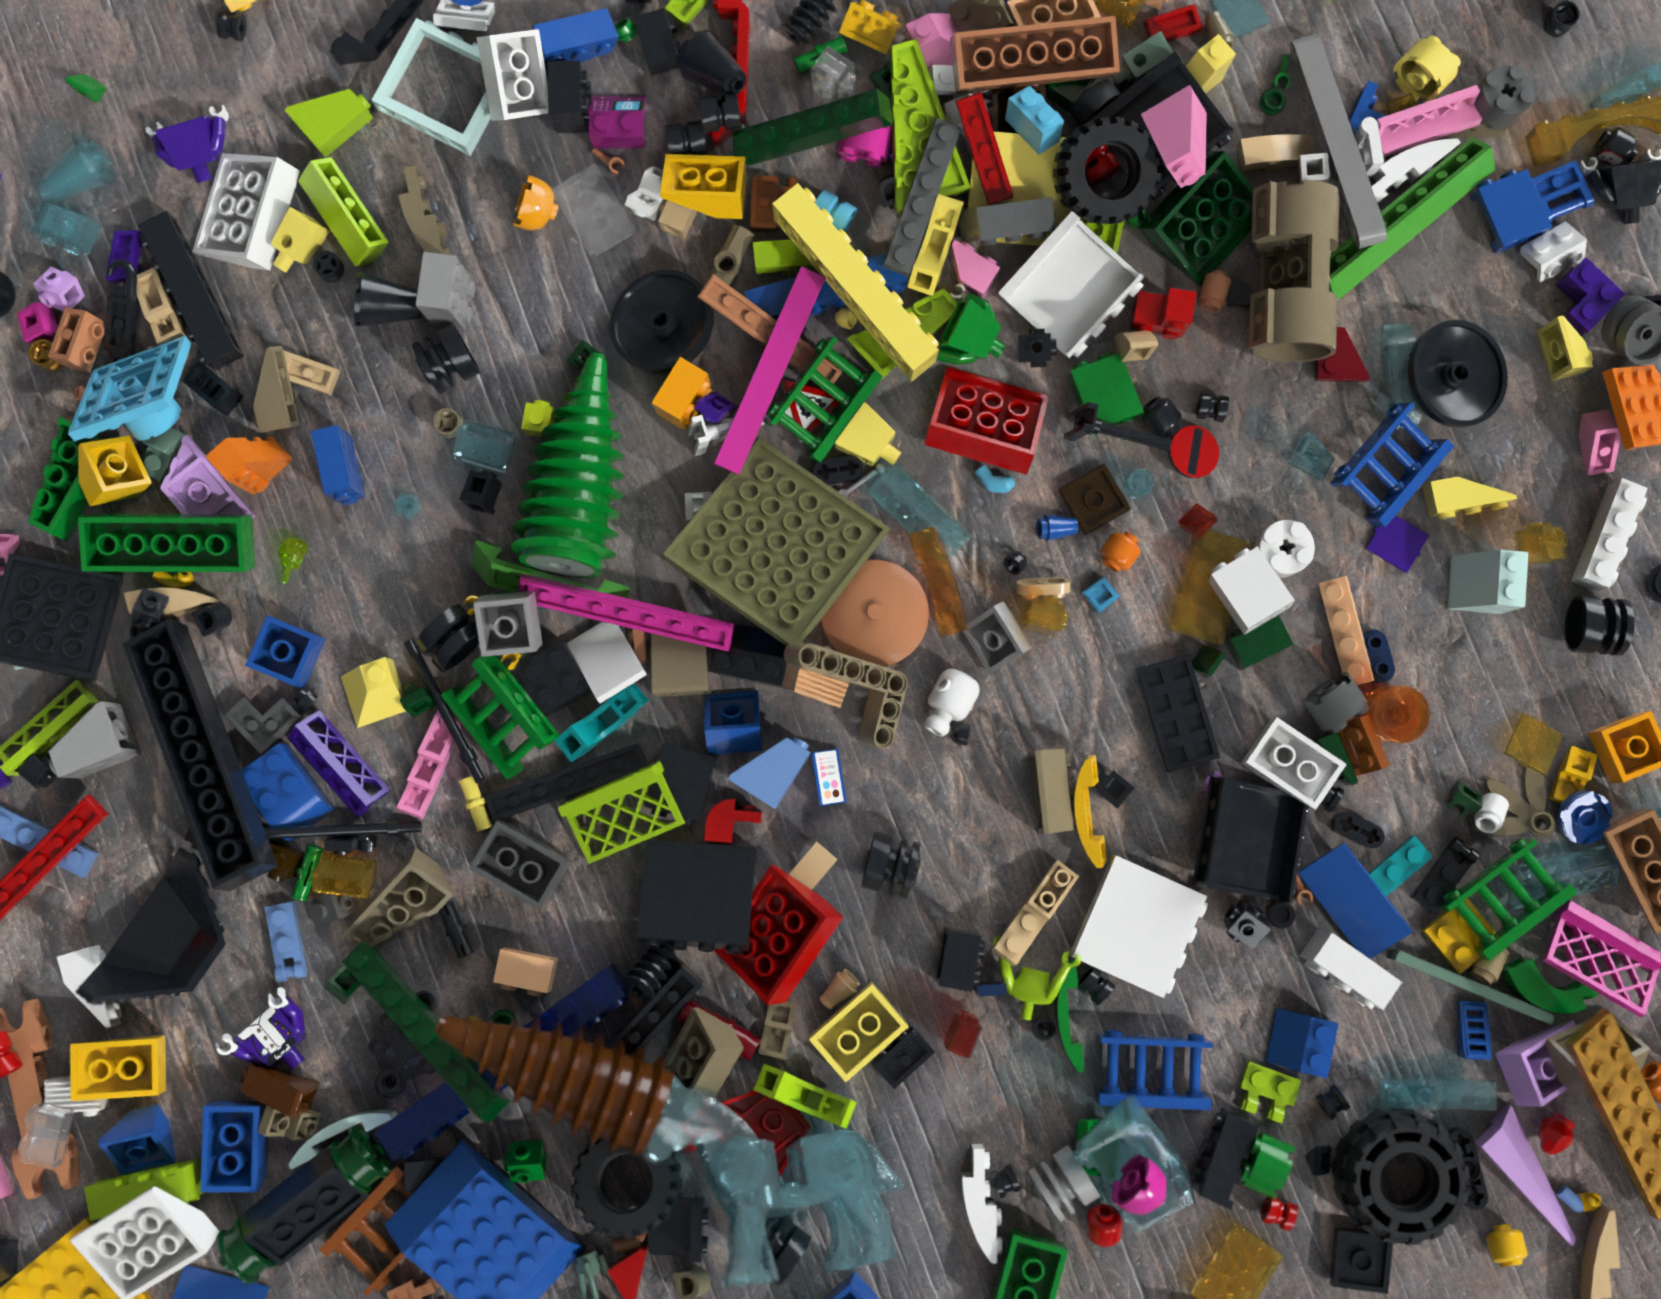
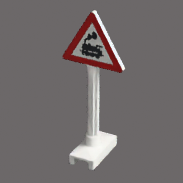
M783 380L784 394H786L794 382ZM806 385L801 389L804 395L828 414L839 405V402L824 390ZM795 400L785 411V414L809 433H812L821 423L820 420ZM702 415L692 417L688 434L689 436L694 435V439L697 440L694 448L695 456L706 453L709 441L719 439V436L728 434L733 421L718 425L715 423L705 425ZM765 415V417H764L763 422H762L761 425H765L764 422H765V421L767 420V418H768L766 415Z

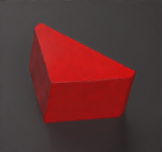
M642 1243L640 1247L631 1250L611 1263L607 1270L623 1299L637 1298L648 1251L647 1243Z

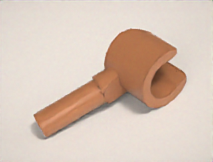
M596 147L592 150L595 156L609 166L611 175H619L612 168V165L617 163L624 168V161L621 158H610Z
M1297 871L1296 891L1293 899L1302 905L1300 896L1306 893L1308 901L1312 902L1313 895L1304 888Z

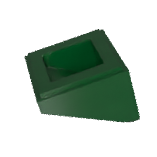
M1203 646L1192 661L1194 671L1204 678L1212 676L1225 658V653L1208 646Z
M342 964L326 980L324 988L342 1004H346L361 984L347 967Z

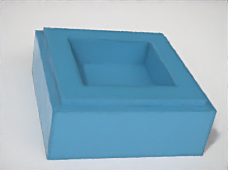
M1104 576L1082 592V595L1097 614L1120 598Z

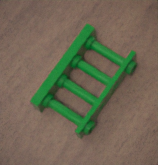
M834 336L827 337L826 339L822 338L815 345L813 351L816 353L778 404L775 402L766 413L768 418L764 422L767 426H775L777 422L781 423L808 445L809 451L806 457L813 462L820 463L883 377L876 370L859 371L833 350L832 347L838 340ZM825 357L855 380L854 384L856 387L851 394L849 392L847 394L816 370ZM809 379L839 402L841 408L835 415H829L801 392V389ZM793 400L824 423L823 427L825 429L820 436L814 437L785 414Z
M497 655L478 657L471 664L478 674L463 689L458 685L443 692L440 696L495 764L498 771L506 780H509L525 770L520 760L533 747L536 746L538 750H541L555 742L560 735ZM485 682L495 695L482 708L478 709L469 697ZM502 703L511 714V717L495 731L486 718ZM519 725L528 738L512 752L503 739Z
M1519 838L1509 846L1510 851L1461 889L1455 888L1443 897L1445 901L1439 905L1442 910L1451 911L1455 908L1480 939V945L1474 950L1482 959L1488 961L1493 959L1578 893L1570 883L1554 882L1529 850L1538 844L1535 839ZM1521 858L1545 887L1544 892L1546 894L1539 900L1532 899L1507 868L1517 859ZM1498 874L1524 905L1522 908L1524 911L1517 917L1511 916L1486 886V883ZM1476 891L1502 922V928L1495 934L1489 933L1464 902Z

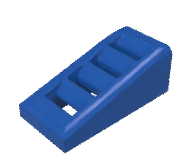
M1458 1001V1057L1463 1059L1491 1060L1487 1002ZM1466 1010H1479V1016L1467 1015ZM1467 1021L1479 1022V1027H1469ZM1468 1033H1479V1038H1469ZM1469 1045H1479V1050H1470Z

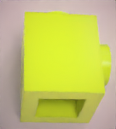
M534 400V404L526 402L521 429L526 435L542 438V429L555 423L551 418V414L555 409L550 406L549 402Z

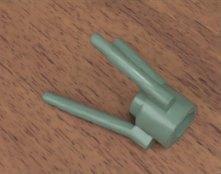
M595 1249L575 1258L581 1299H588L585 1279L588 1280L593 1299H599L593 1276L601 1273V1266L614 1284L607 1272L609 1265L605 1255H598Z

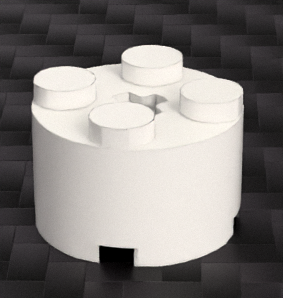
M1281 520L1273 523L1259 534L1253 546V549L1258 546L1279 578L1289 577L1303 570L1313 560L1315 550L1313 537L1306 526L1301 522L1292 520ZM1281 545L1286 547L1287 552L1280 551L1279 547Z

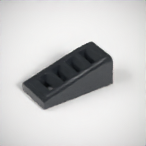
M200 361L196 363L182 381L225 416H228L243 398L241 393ZM204 373H206V376L197 386L196 383L198 382V380L202 377Z

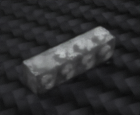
M829 46L825 48L812 67L813 107L854 96L856 90L854 86L856 79L855 64Z

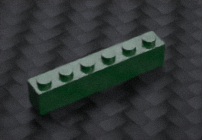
M874 89L732 131L734 156L745 157L746 165L751 166L891 126L893 121L890 99L878 89Z

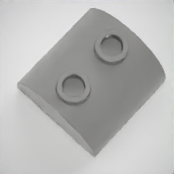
M1004 601L993 606L961 628L989 674L1032 649L1026 635L1022 632Z

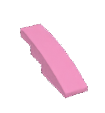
M438 710L419 747L417 760L407 778L408 784L396 807L398 811L421 820L424 819L455 746V742ZM451 710V712H452V714H453V716H454V718H455V720H456V722H457V724H458V726H459V728H460V730H461L462 722L458 719V717L455 715V713Z

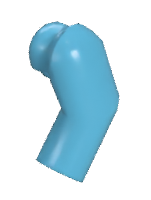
M986 465L975 472L990 492L1007 493L1015 486V480L1012 476H994Z

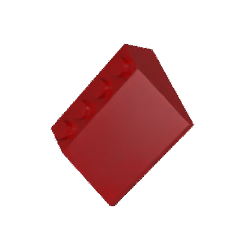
M947 366L924 445L1027 475L1035 454L1049 396Z
M770 865L753 891L748 942L749 951H742V954L726 953V949H715L714 951L767 1005L785 1003L837 928L843 916L826 899L777 866Z

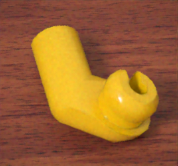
M154 572L152 579L166 588L184 589L193 583L194 576L192 572H178L173 575L168 572Z

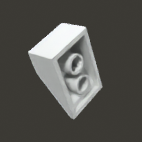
M1278 717L1269 720L1240 763L1263 780L1314 810L1317 809L1346 766V763Z

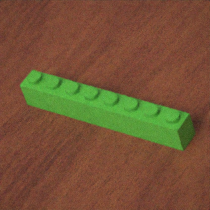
M1474 137L1469 138L1382 210L1381 215L1387 233L1386 242L1358 249L1353 236H1351L1336 251H1333L1330 256L1329 291L1336 294L1337 301L1494 172L1495 164L1492 146Z

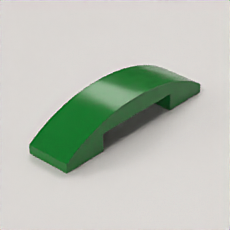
M1068 958L1070 964H1073L1075 959ZM1071 967L1055 998V1021L1065 1054L1078 1072H1084L1082 1043L1079 1040L1071 1041L1067 989L1078 988L1077 967Z

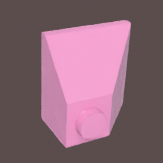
M929 13L905 25L904 38L906 42L917 39L929 74L932 65H953L950 38L958 30L950 14Z

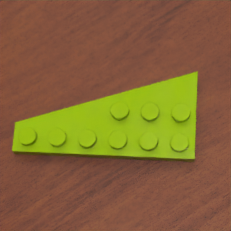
M917 39L893 45L890 49L895 214L902 213L934 121L936 118L946 121ZM956 146L938 193L947 197L957 196L969 192L971 189Z

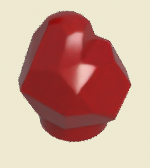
M1555 1113L1552 1118L1545 1117L1541 1122L1538 1137L1541 1139V1150L1546 1154L1555 1155L1568 1148L1574 1140L1572 1131L1575 1128V1124L1559 1113Z

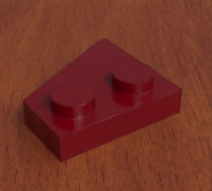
M1337 327L1336 353L1328 358L1315 360V381L1368 382L1370 376L1346 328Z

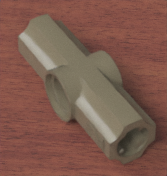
M733 226L721 252L714 259V266L705 284L714 274L731 286L733 280L739 275L740 266L755 238L753 233L742 226ZM725 261L734 263L733 268L729 271H722L720 266Z

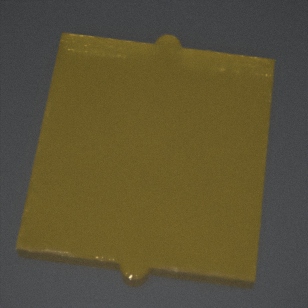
M1523 713L1504 754L1520 762L1522 767L1527 766L1545 776L1564 735L1546 726V722H1539Z

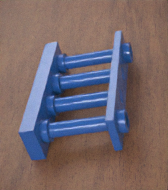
M1412 402L1396 403L1391 406L1386 412L1387 417L1352 458L1335 471V477L1330 482L1333 487H1346L1349 485L1371 507V513L1366 520L1372 526L1386 527L1454 447L1448 439L1430 440L1407 416L1415 406ZM1399 424L1422 447V454L1416 460H1413L1390 437ZM1382 444L1405 467V473L1399 480H1396L1373 457V454ZM1364 465L1388 487V493L1382 500H1379L1355 476Z
M1105 1030V1034H1097L1099 1042L1107 1043L1106 1086H1103V1090H1096L1095 1101L1099 1105L1211 1110V1099L1207 1095H1203V1091L1200 1090L1201 1048H1212L1213 1043L1208 1039H1204L1203 1034L1191 1033L1188 1034V1038L1122 1035V1031ZM1119 1044L1135 1045L1134 1087H1131V1091H1120V1087L1117 1086ZM1146 1045L1163 1046L1162 1084L1158 1092H1148V1088H1145ZM1174 1047H1190L1189 1089L1186 1090V1094L1175 1093V1089H1173Z

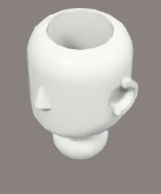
M951 668L943 671L928 697V705L934 712L926 718L925 728L940 737L947 735L950 730L949 724L951 720L961 721L972 710L980 693L978 682L968 674Z

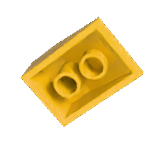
M666 154L660 198L714 218L742 219L747 185L745 157Z
M166 1036L131 1037L70 1044L71 1101L155 1096L165 1092Z

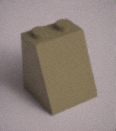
M651 633L652 694L658 698L711 694L710 672L708 671V647Z

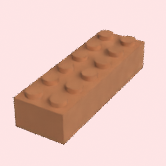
M1115 16L956 32L950 38L955 94L1113 77L1120 72Z

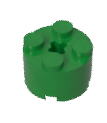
M1260 1132L1255 1136L1248 1160L1243 1161L1238 1175L1242 1176L1241 1184L1276 1199L1278 1195L1274 1191L1276 1189L1282 1191L1293 1162L1288 1159L1289 1152L1294 1153L1295 1147Z

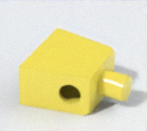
M290 207L271 241V245L280 251L272 264L286 273L294 260L304 265L307 264L331 230L309 215Z
M865 402L835 442V449L848 456H856L863 463L872 467L880 457L894 465L902 454L901 451L890 444L895 437V431Z

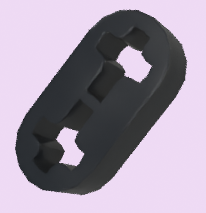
M856 456L825 459L821 463H816L813 468V475L827 485L853 482L858 480L863 473V463ZM849 462H853L854 466L859 467V469L855 470L854 475H850L849 471L840 472V469L847 468ZM823 466H827L829 471L837 470L836 473L829 474V479H823L822 475L817 474L821 472Z
M1341 812L1332 819V829L1336 834L1362 847L1373 849L1381 846L1384 842L1385 836L1381 827L1353 813ZM1349 818L1348 823L1355 826V830L1345 829L1342 831L1343 826L1339 824L1340 820ZM1373 829V835L1376 836V840L1367 843L1368 837L1360 834L1361 830L1371 832Z

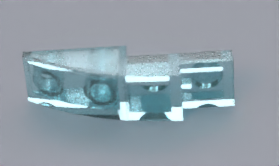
M1450 1077L1380 1079L1381 1108L1427 1110L1445 1108L1497 1111L1496 1082Z

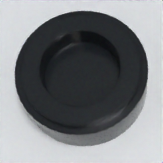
M1274 901L1266 909V919L1269 924L1276 928H1287L1294 922L1295 911L1289 903Z

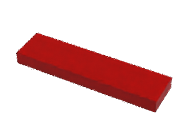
M979 92L956 100L958 113L988 206L1013 198L1014 195L982 93Z

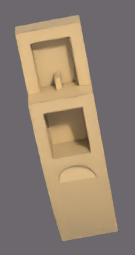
M1056 860L1012 917L992 950L1012 966L1017 965L1079 876L1059 860Z

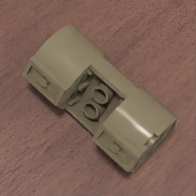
M1303 180V184L1287 186V181L1279 183L1270 181L1253 189L1252 242H1255V249L1261 254L1260 291L1250 295L1249 348L1253 349V355L1257 358L1276 362H1307L1328 358L1336 353L1337 296L1329 291L1331 252L1336 251L1338 247L1339 194L1338 188L1332 184Z

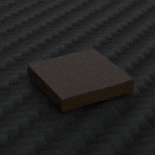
M1105 463L1057 490L1072 517L1076 518L1078 527L1084 537L1131 510L1130 505Z

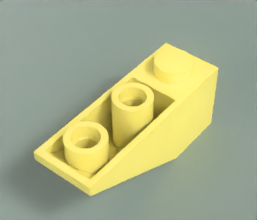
M1460 477L1431 481L1422 486L1428 517L1438 516L1439 520L1456 517L1455 513L1465 511V515L1480 513L1483 507L1491 506L1492 511L1508 507L1509 502L1517 499L1515 494Z

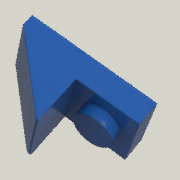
M1368 81L1363 87L1348 118L1353 134L1358 132L1359 125L1365 118L1372 117L1377 121L1379 118L1385 117V115L1372 110L1378 98L1377 95H1374L1378 84Z

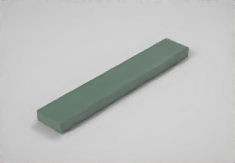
M1390 949L1388 959L1540 1022L1552 1024L1554 1019L1553 1013L1403 951Z

